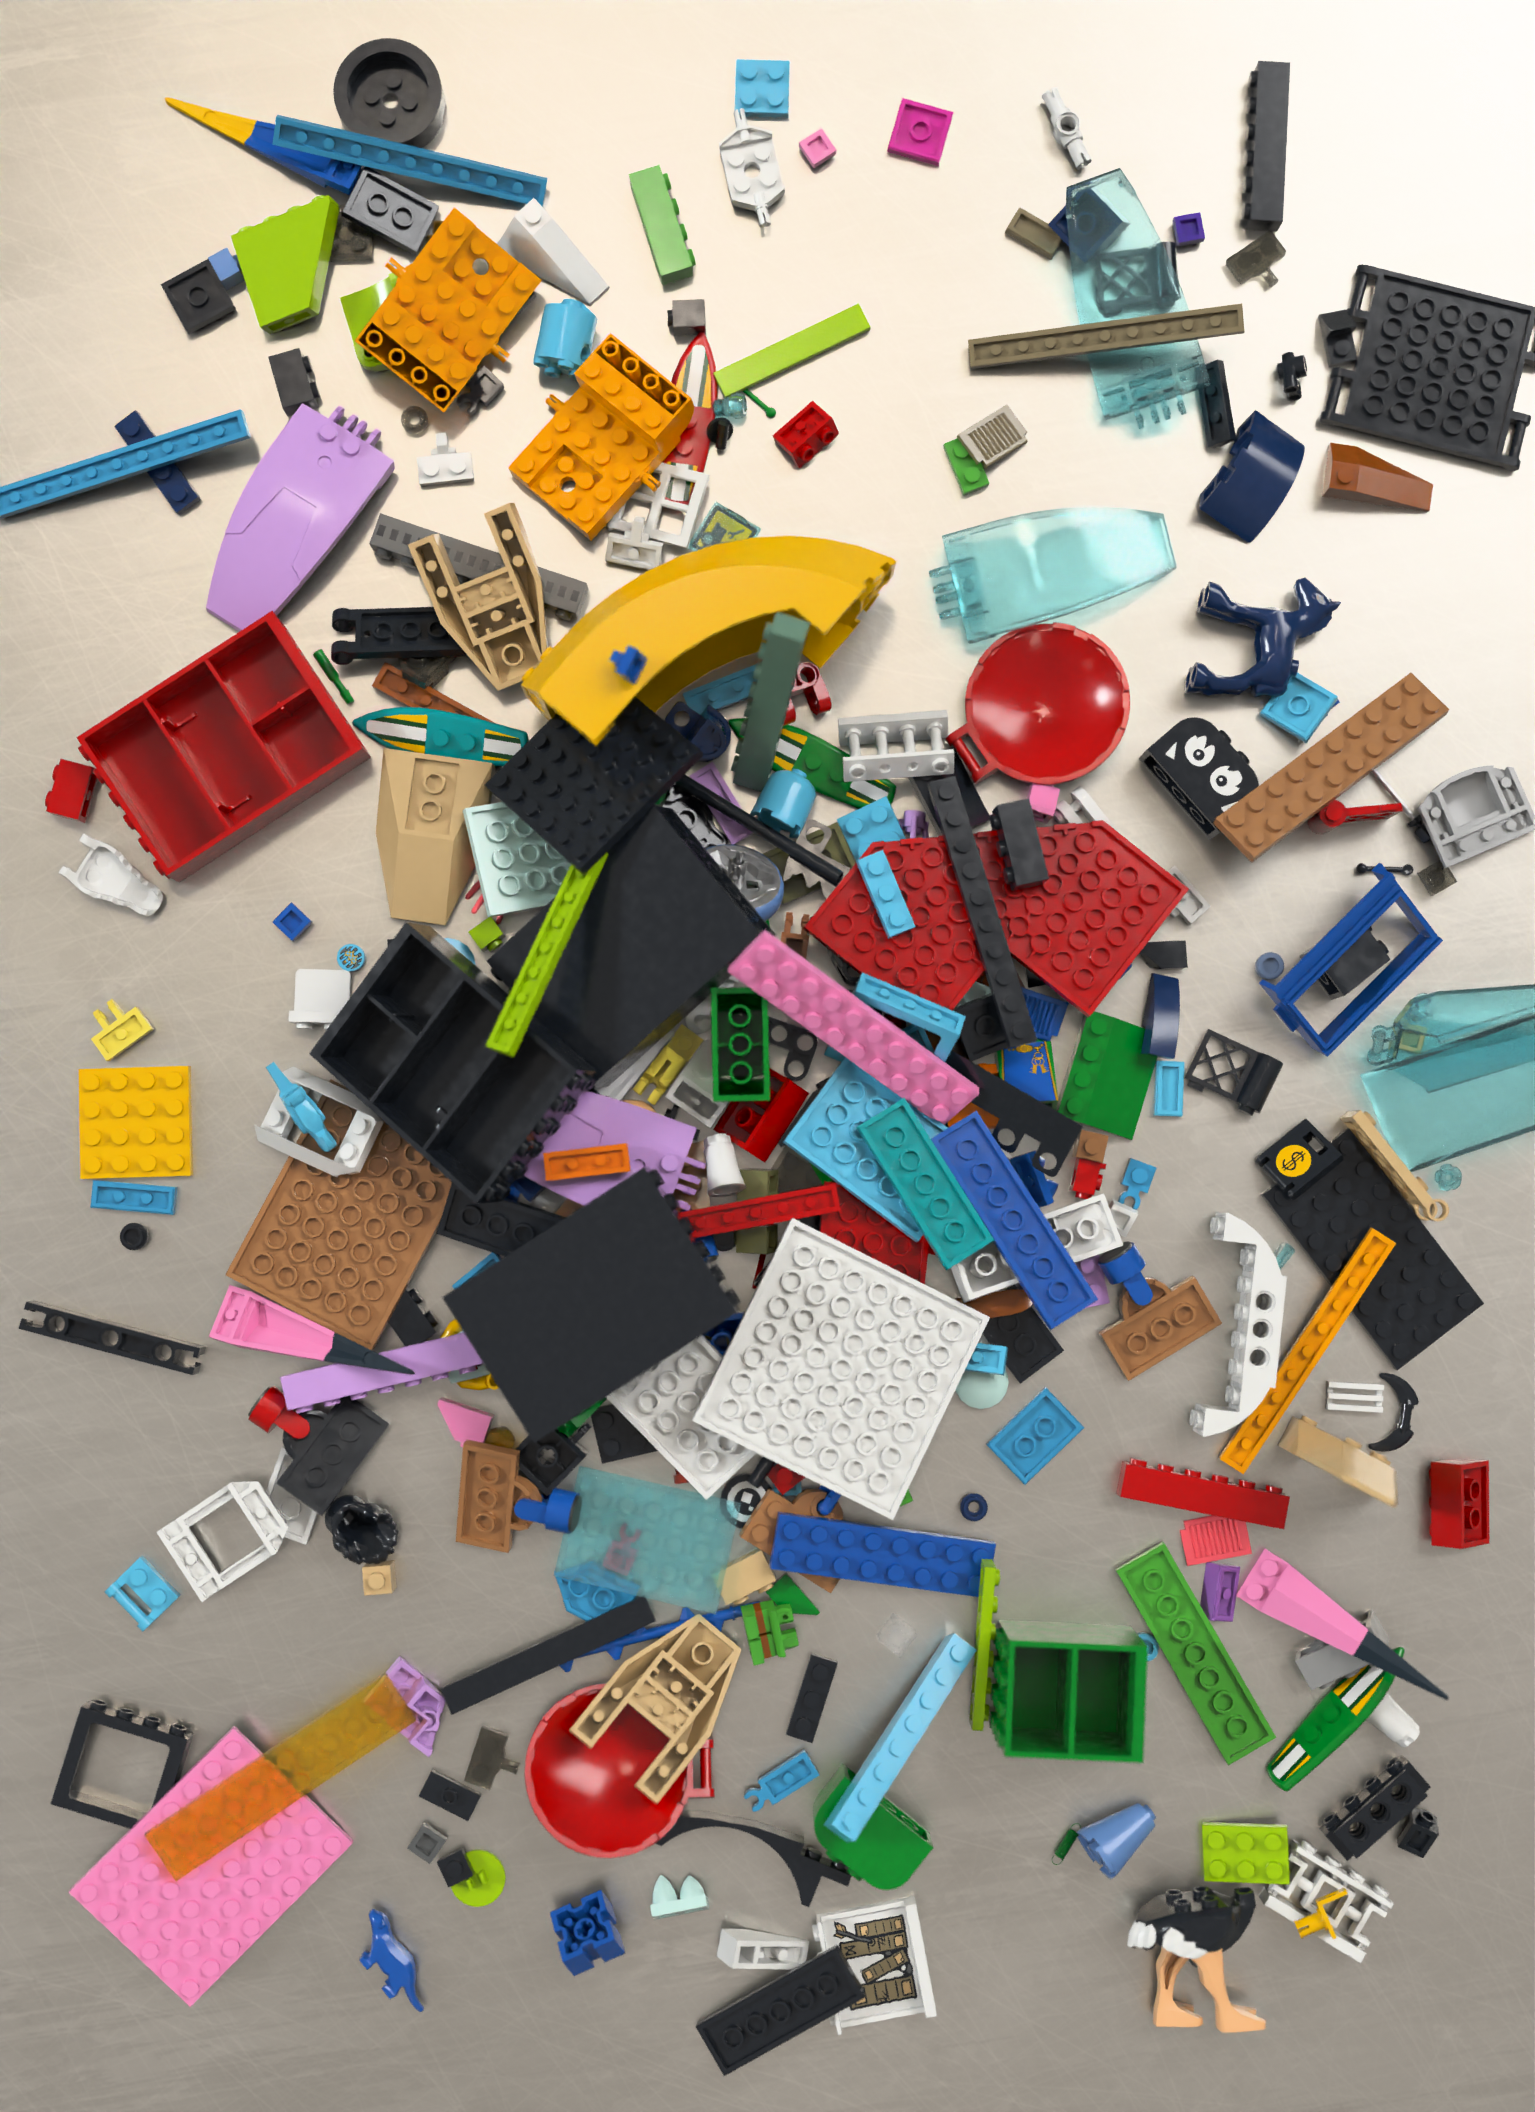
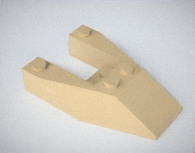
M514 502L484 513L505 567L461 585L439 533L408 544L441 625L498 691L521 682L523 675L531 667L535 669L542 661L540 657L547 649L542 579L526 530Z
M1304 1415L1301 1419L1292 1416L1278 1443L1279 1447L1394 1508L1397 1507V1471L1390 1467L1391 1462L1386 1457L1374 1451H1371L1370 1455L1360 1450L1362 1445L1348 1437H1346L1345 1441H1342L1316 1428L1318 1423Z
M698 1613L626 1660L569 1732L591 1749L628 1703L670 1739L634 1785L654 1804H657L710 1737L742 1649Z

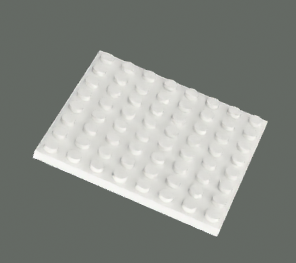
M792 1218L692 1421L893 1520L990 1317Z

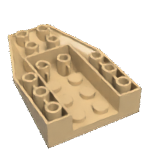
M383 748L376 838L391 918L446 926L476 867L463 810L469 807L491 804L492 792L489 791L485 784L495 775L496 768L493 763Z

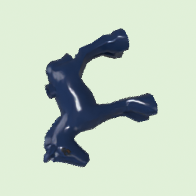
M1306 577L1296 580L1293 587L1299 606L1296 611H1287L1276 607H1253L1231 600L1220 584L1209 581L1207 587L1202 588L1200 592L1197 612L1254 629L1256 631L1254 641L1256 664L1243 674L1223 676L1216 675L1205 664L1195 662L1194 666L1190 667L1187 672L1184 687L1185 693L1240 695L1246 689L1252 688L1254 697L1259 695L1274 697L1283 695L1287 690L1290 676H1296L1299 668V660L1293 659L1296 640L1325 628L1332 619V612L1339 607L1341 602L1332 601L1331 598H1328Z

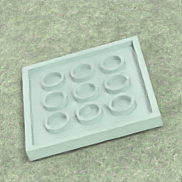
M503 802L469 807L463 810L488 918L545 907L557 895L571 864Z

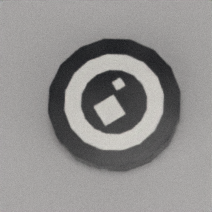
M751 1473L739 1474L730 1479L721 1493L720 1505L722 1513L729 1523L738 1528H743L768 1488H771L766 1479L759 1489L747 1482Z

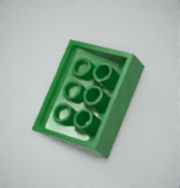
M1095 1011L1090 1017L1084 1015L1058 1098L1056 1111L1081 1125L1132 1140L1157 1060L1155 1056L1141 1054L1145 1029Z

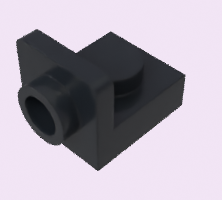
M1415 1807L1409 1813L1410 1821L1398 1837L1397 1845L1405 1851L1424 1858L1439 1836L1437 1817L1431 1812Z

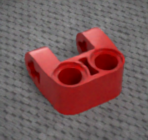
M810 662L799 664L791 697L804 693L809 707L815 715L830 711L832 706L831 698L819 669ZM800 673L806 676L808 682L802 680ZM791 698L784 725L794 723L796 720V712Z

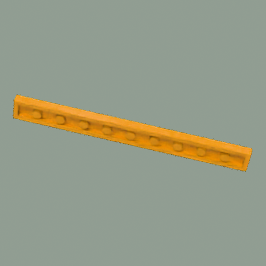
M1369 1229L1277 1368L1276 1387L1270 1388L1260 1405L1250 1416L1242 1421L1219 1456L1220 1460L1240 1473H1245L1396 1245L1395 1242L1375 1229Z

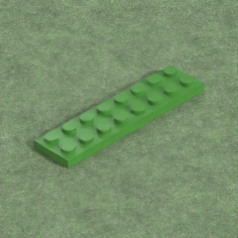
M1162 1541L1116 1568L1117 1574L1228 1766L1275 1739L1274 1732L1165 1543Z

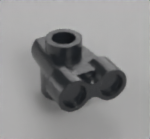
M1294 352L1283 353L1282 362L1277 363L1279 379L1283 381V391L1287 394V400L1296 401L1302 398L1299 378L1308 376L1306 357L1304 354L1295 356Z

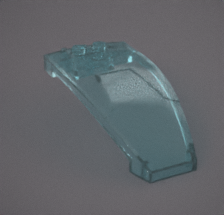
M1117 168L1067 186L1066 218L1072 278L1080 325L1189 310L1179 280L1160 237L1139 200L1135 189L1123 171ZM1198 340L1087 354L1105 420L1134 412L1139 429L1144 428L1145 424L1140 409L1150 406L1151 417L1156 424L1160 422L1156 404L1161 403L1165 420L1171 419L1170 408L1167 406L1166 400L1176 397L1179 412H1181V415L1186 414L1182 395L1211 385Z
M1073 507L1020 514L942 535L949 565L930 570L929 576L931 578H938L951 574L953 581L937 584L933 587V592L943 593L955 589L954 592L937 596L935 600L936 604H945L958 600L959 607L944 610L939 613L941 620L961 615L967 640L971 644L996 637L995 635L1061 617L1116 597L1152 581L1154 583L1176 569L1177 565L1163 513L1127 508Z

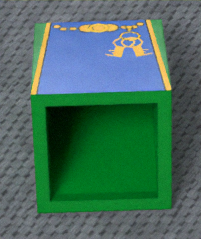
M1037 1039L1033 1043L1012 1049L1007 1047L995 1052V1063L999 1078L1057 1110L1058 1094L1051 1041Z

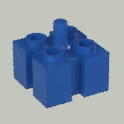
M602 1890L581 1898V1906L574 1908L571 1904H567L550 1912L554 1931L561 1939L557 1943L562 1962L573 1976L594 1968L593 1961L600 1957L604 1962H607L625 1954L621 1935L614 1926L617 1924L612 1904Z

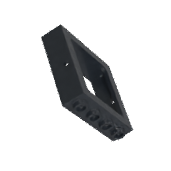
M93 1699L87 1701L80 1708L51 1805L131 1829L146 1812L71 1790L91 1724L97 1723L159 1742L169 1747V1754L152 1807L180 1780L194 1733L187 1731V1727L183 1725L171 1724L169 1726L160 1723L161 1720L157 1717L145 1716L143 1718L134 1715L133 1710L127 1708H118L117 1710L107 1707L108 1703Z

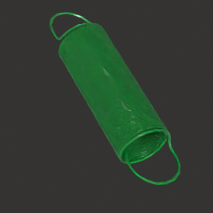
M1071 1828L1055 1851V1855L1062 1861L1079 1835Z

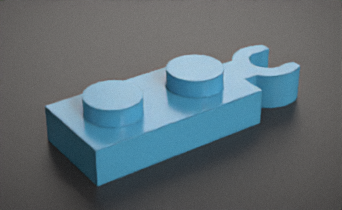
M804 1749L758 1778V1783L761 1787L749 1788L745 1791L744 1798L748 1799L750 1796H757L759 1801L752 1805L753 1812L758 1811L763 1807L765 1800L769 1799L772 1805L776 1804L820 1775L819 1771Z

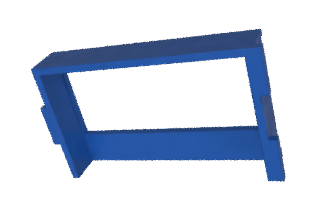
M1378 863L1371 870L1379 882L1276 985L1263 979L1259 982L1276 1004L1273 1010L1292 1032L1297 1030L1312 1049L1327 1057L1443 941L1397 883L1394 875L1388 872L1381 863ZM1396 902L1419 932V935L1318 1035L1294 1003Z

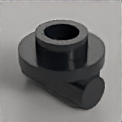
M719 417L708 424L706 434L711 442L716 443L715 447L717 449L725 450L727 440L733 434V426L727 418Z

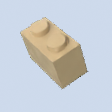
M759 1548L712 1570V1577L726 1605L733 1603L734 1606L739 1605L749 1599L748 1594L756 1590L758 1593H763L772 1588V1582L776 1581V1575L773 1569H770L765 1553Z

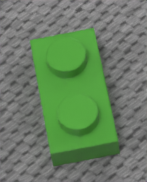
M958 438L944 443L943 448L963 496L989 486V480L982 464L979 463L977 465Z

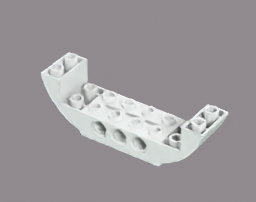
M1216 1212V1216L1211 1218L1210 1233L1214 1234L1213 1239L1246 1243L1245 1249L1242 1248L1240 1252V1265H1243V1273L1237 1280V1292H1240V1302L1236 1303L1234 1308V1319L1238 1320L1237 1330L1233 1331L1231 1336V1347H1235L1234 1358H1230L1228 1364V1374L1232 1375L1231 1386L1226 1388L1225 1401L1229 1402V1406L1196 1403L1195 1410L1192 1409L1190 1412V1426H1193L1194 1432L1203 1437L1222 1433L1238 1425L1260 1405L1268 1390L1276 1387L1287 1276L1281 1275L1277 1259L1260 1234L1243 1220L1230 1213ZM1261 1294L1262 1303L1257 1307L1256 1299ZM1258 1322L1259 1331L1254 1334L1253 1327ZM1256 1350V1358L1251 1362L1250 1355Z

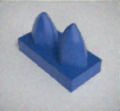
M1034 1150L1009 1160L1040 1208L1054 1203L1053 1196L1057 1191L1058 1183L1046 1179L1044 1173L1032 1166V1159L1036 1153ZM1040 1156L1039 1163L1044 1168L1046 1160Z

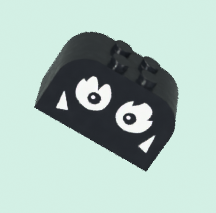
M1197 717L1186 718L1178 722L1159 738L1139 759L1211 840L1221 832L1213 824L1215 819L1257 788L1259 783L1255 772L1248 765L1250 763L1249 759L1242 751L1237 752L1230 744L1232 741L1223 730L1219 731L1212 723L1205 719Z

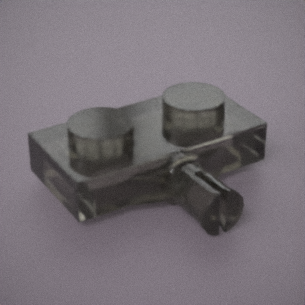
M1271 230L1227 258L1225 264L1240 285L1252 277L1261 275L1269 287H1272L1279 279L1270 268L1275 262L1283 258L1287 251Z
M487 1726L481 1727L464 1778L465 1782L490 1790L496 1774L501 1769L515 1775L517 1774L520 1763L505 1758V1747L509 1734Z

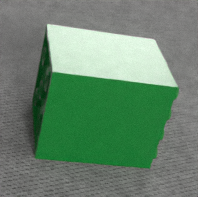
M998 1620L995 1640H993L997 1655H994L992 1667L996 1683H991L990 1694L995 1710L990 1711L989 1728H992V1735H994L995 1741H997V1747L1002 1749L1005 1757L1143 1763L1148 1646L1131 1626Z

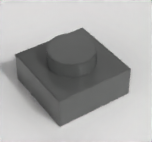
M424 1822L407 1849L431 1864L446 1842L447 1837Z

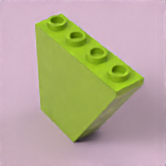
M329 195L317 196L308 204L293 206L284 214L266 217L262 223L255 226L242 227L238 233L231 235L259 326L269 334L319 315L340 210L338 203Z

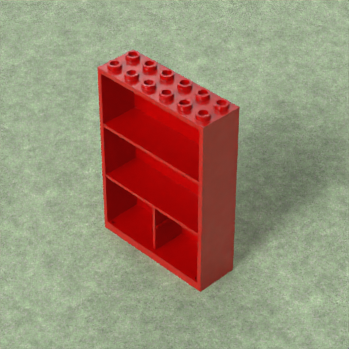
M273 611L267 613L76 737L81 744L78 747L80 753L86 761L90 760L96 767L93 770L95 776L102 784L105 783L110 788L111 792L108 793L110 799L117 807L120 806L126 814L123 816L125 822L132 830L135 829L141 837L138 839L140 845L147 853L150 852L156 860L153 864L162 876L165 875L168 879L172 878L178 882L189 877L371 758L297 643Z

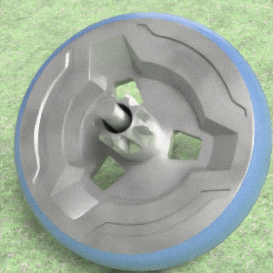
M716 845L706 848L708 853L765 921L771 918L779 909L784 896L783 878L775 864L760 852L744 846ZM746 884L754 885L755 888H747Z

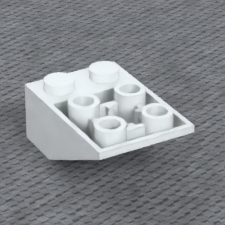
M712 1032L665 1096L710 1129L729 1104V1102H713Z

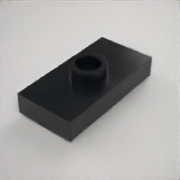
M432 1769L419 1797L469 1821L481 1797V1793Z

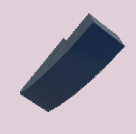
M1151 973L1142 1027H1145L1141 1054L1164 1059H1175L1180 1017L1178 978Z

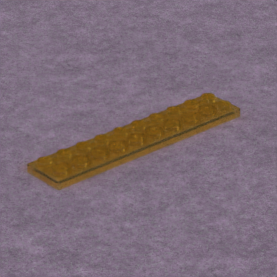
M385 1672L146 1831L144 1836L174 1880L178 1881L415 1722L416 1716L410 1707L406 1705L404 1698Z

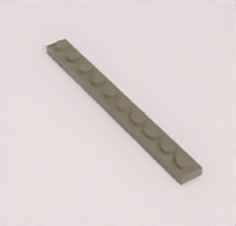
M1243 304L968 339L970 368L976 369L1244 334Z

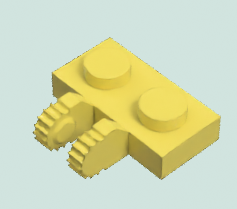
M113 999L108 1001L107 1005L118 1020L110 1024L105 1014L97 1009L93 1012V1015L103 1030L91 1038L105 1060L109 1062L154 1030L138 1007H134L124 1015V1012Z

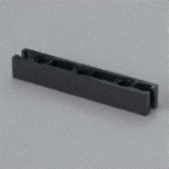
M38 1301L26 1302L24 1310L45 1313L46 1317L43 1325L33 1324L32 1320L24 1318L21 1319L19 1325L21 1330L190 1375L199 1373L201 1363L196 1362L195 1365L191 1366L180 1362L181 1350L194 1352L193 1357L199 1358V1355L204 1354L206 1346ZM58 1316L62 1317L65 1322V1326L61 1331L54 1324ZM111 1330L115 1331L118 1335V1341L115 1345L111 1344L107 1338ZM164 1344L171 1348L172 1354L169 1359H165L161 1355V1347Z

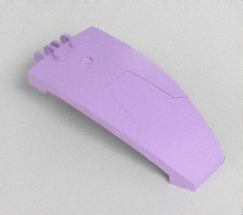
M302 403L262 457L236 504L216 560L206 609L207 612L239 632L271 611L276 615L281 612L335 547L376 490L381 489L395 469L394 460L374 448L380 438V430H373L366 441L360 438L365 433L368 425L364 420L358 423L356 415L352 414L342 427L338 425L345 412V409L341 406H338L330 417L327 418Z
M586 1091L582 1092L577 1098L578 1104L571 1113L565 1114L561 1119L559 1130L545 1140L543 1151L537 1157L532 1158L526 1165L528 1169L524 1174L527 1178L579 1204L586 1205L643 1167H649L651 1170L656 1169L665 1182L661 1186L666 1194H673L676 1188L688 1195H695L696 1189L677 1183L678 1179L681 1178L699 1185L701 1179L681 1171L685 1162L699 1169H705L706 1164L687 1157L697 1129L696 1127L627 1102ZM628 1143L631 1171L546 1181L543 1153ZM677 1200L678 1204L680 1205L679 1208L688 1211L690 1210L691 1205H688L687 1202Z

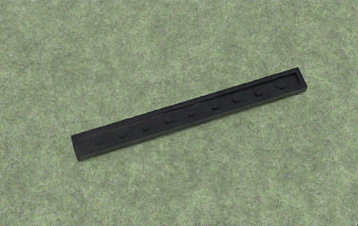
M952 776L930 782L927 787L1008 1049L1036 1042V1034L956 777Z

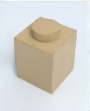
M395 1560L380 1562L379 1564L366 1563L362 1567L364 1596L393 1593L397 1588Z

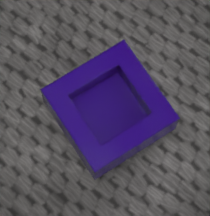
M1201 212L1174 216L1172 223L1177 247L1204 242L1205 233Z

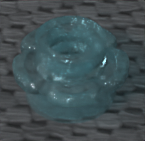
M1451 1164L1442 1165L1440 1170H1437L1435 1173V1181L1438 1182L1439 1188L1444 1191L1455 1190L1461 1184L1462 1173L1458 1167H1452ZM1447 1175H1450V1180L1446 1179Z

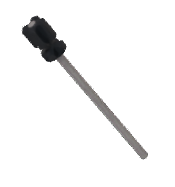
M1377 769L1373 770V775L1397 803H1402L1403 811L1412 820L1408 823L1409 827H1417L1415 834L1423 843L1429 841L1431 838L1425 824L1421 822V815L1416 817Z

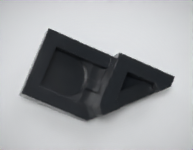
M1186 940L1148 942L1139 953L1147 961L1146 964L1150 968H1188Z

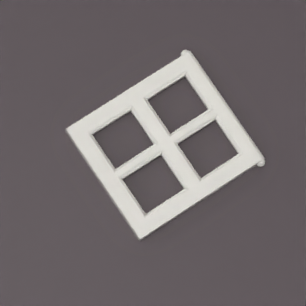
M661 463L654 470V473L660 474L658 481L661 482L654 496L635 492L630 498L651 504L644 528V533L650 534L649 539L688 549L710 476L709 474ZM671 477L695 483L689 505L665 499ZM626 503L608 522L607 528L609 531L616 530L625 533L626 529L632 530L631 522L621 520ZM662 507L686 513L680 535L656 529Z

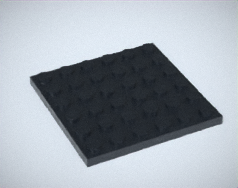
M636 697L613 720L615 725L597 746L556 713L485 784L489 791L583 876L704 756L697 746Z

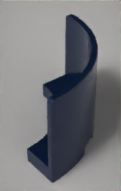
M1255 410L1237 429L1236 441H1234L1230 451L1233 458L1228 467L1222 466L1213 480L1200 494L1199 509L1246 542H1252L1271 520L1291 489L1303 461L1305 446Z

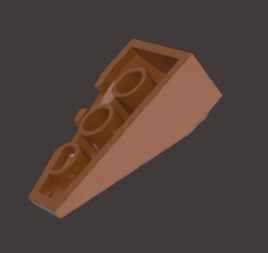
M1329 443L1322 497L1424 512L1430 511L1434 484L1358 446Z

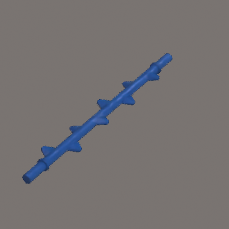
M755 1601L744 1605L759 1603L760 1601ZM730 1606L728 1609L701 1616L719 1631H722L724 1621L730 1619L734 1621L736 1620L735 1618L742 1617L740 1606ZM688 1607L683 1608L680 1620L677 1622L649 1629L642 1627L577 1658L607 1651L614 1660H619L624 1646L656 1638L660 1639L695 1615ZM574 1659L559 1666L565 1672L571 1671Z

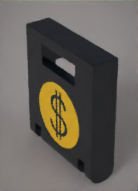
M1304 1119L1256 1159V1163L1263 1167V1171L1284 1193L1290 1190L1288 1196L1292 1200L1297 1199L1344 1161L1342 1154L1307 1119ZM1312 1137L1326 1150L1321 1156L1308 1144Z

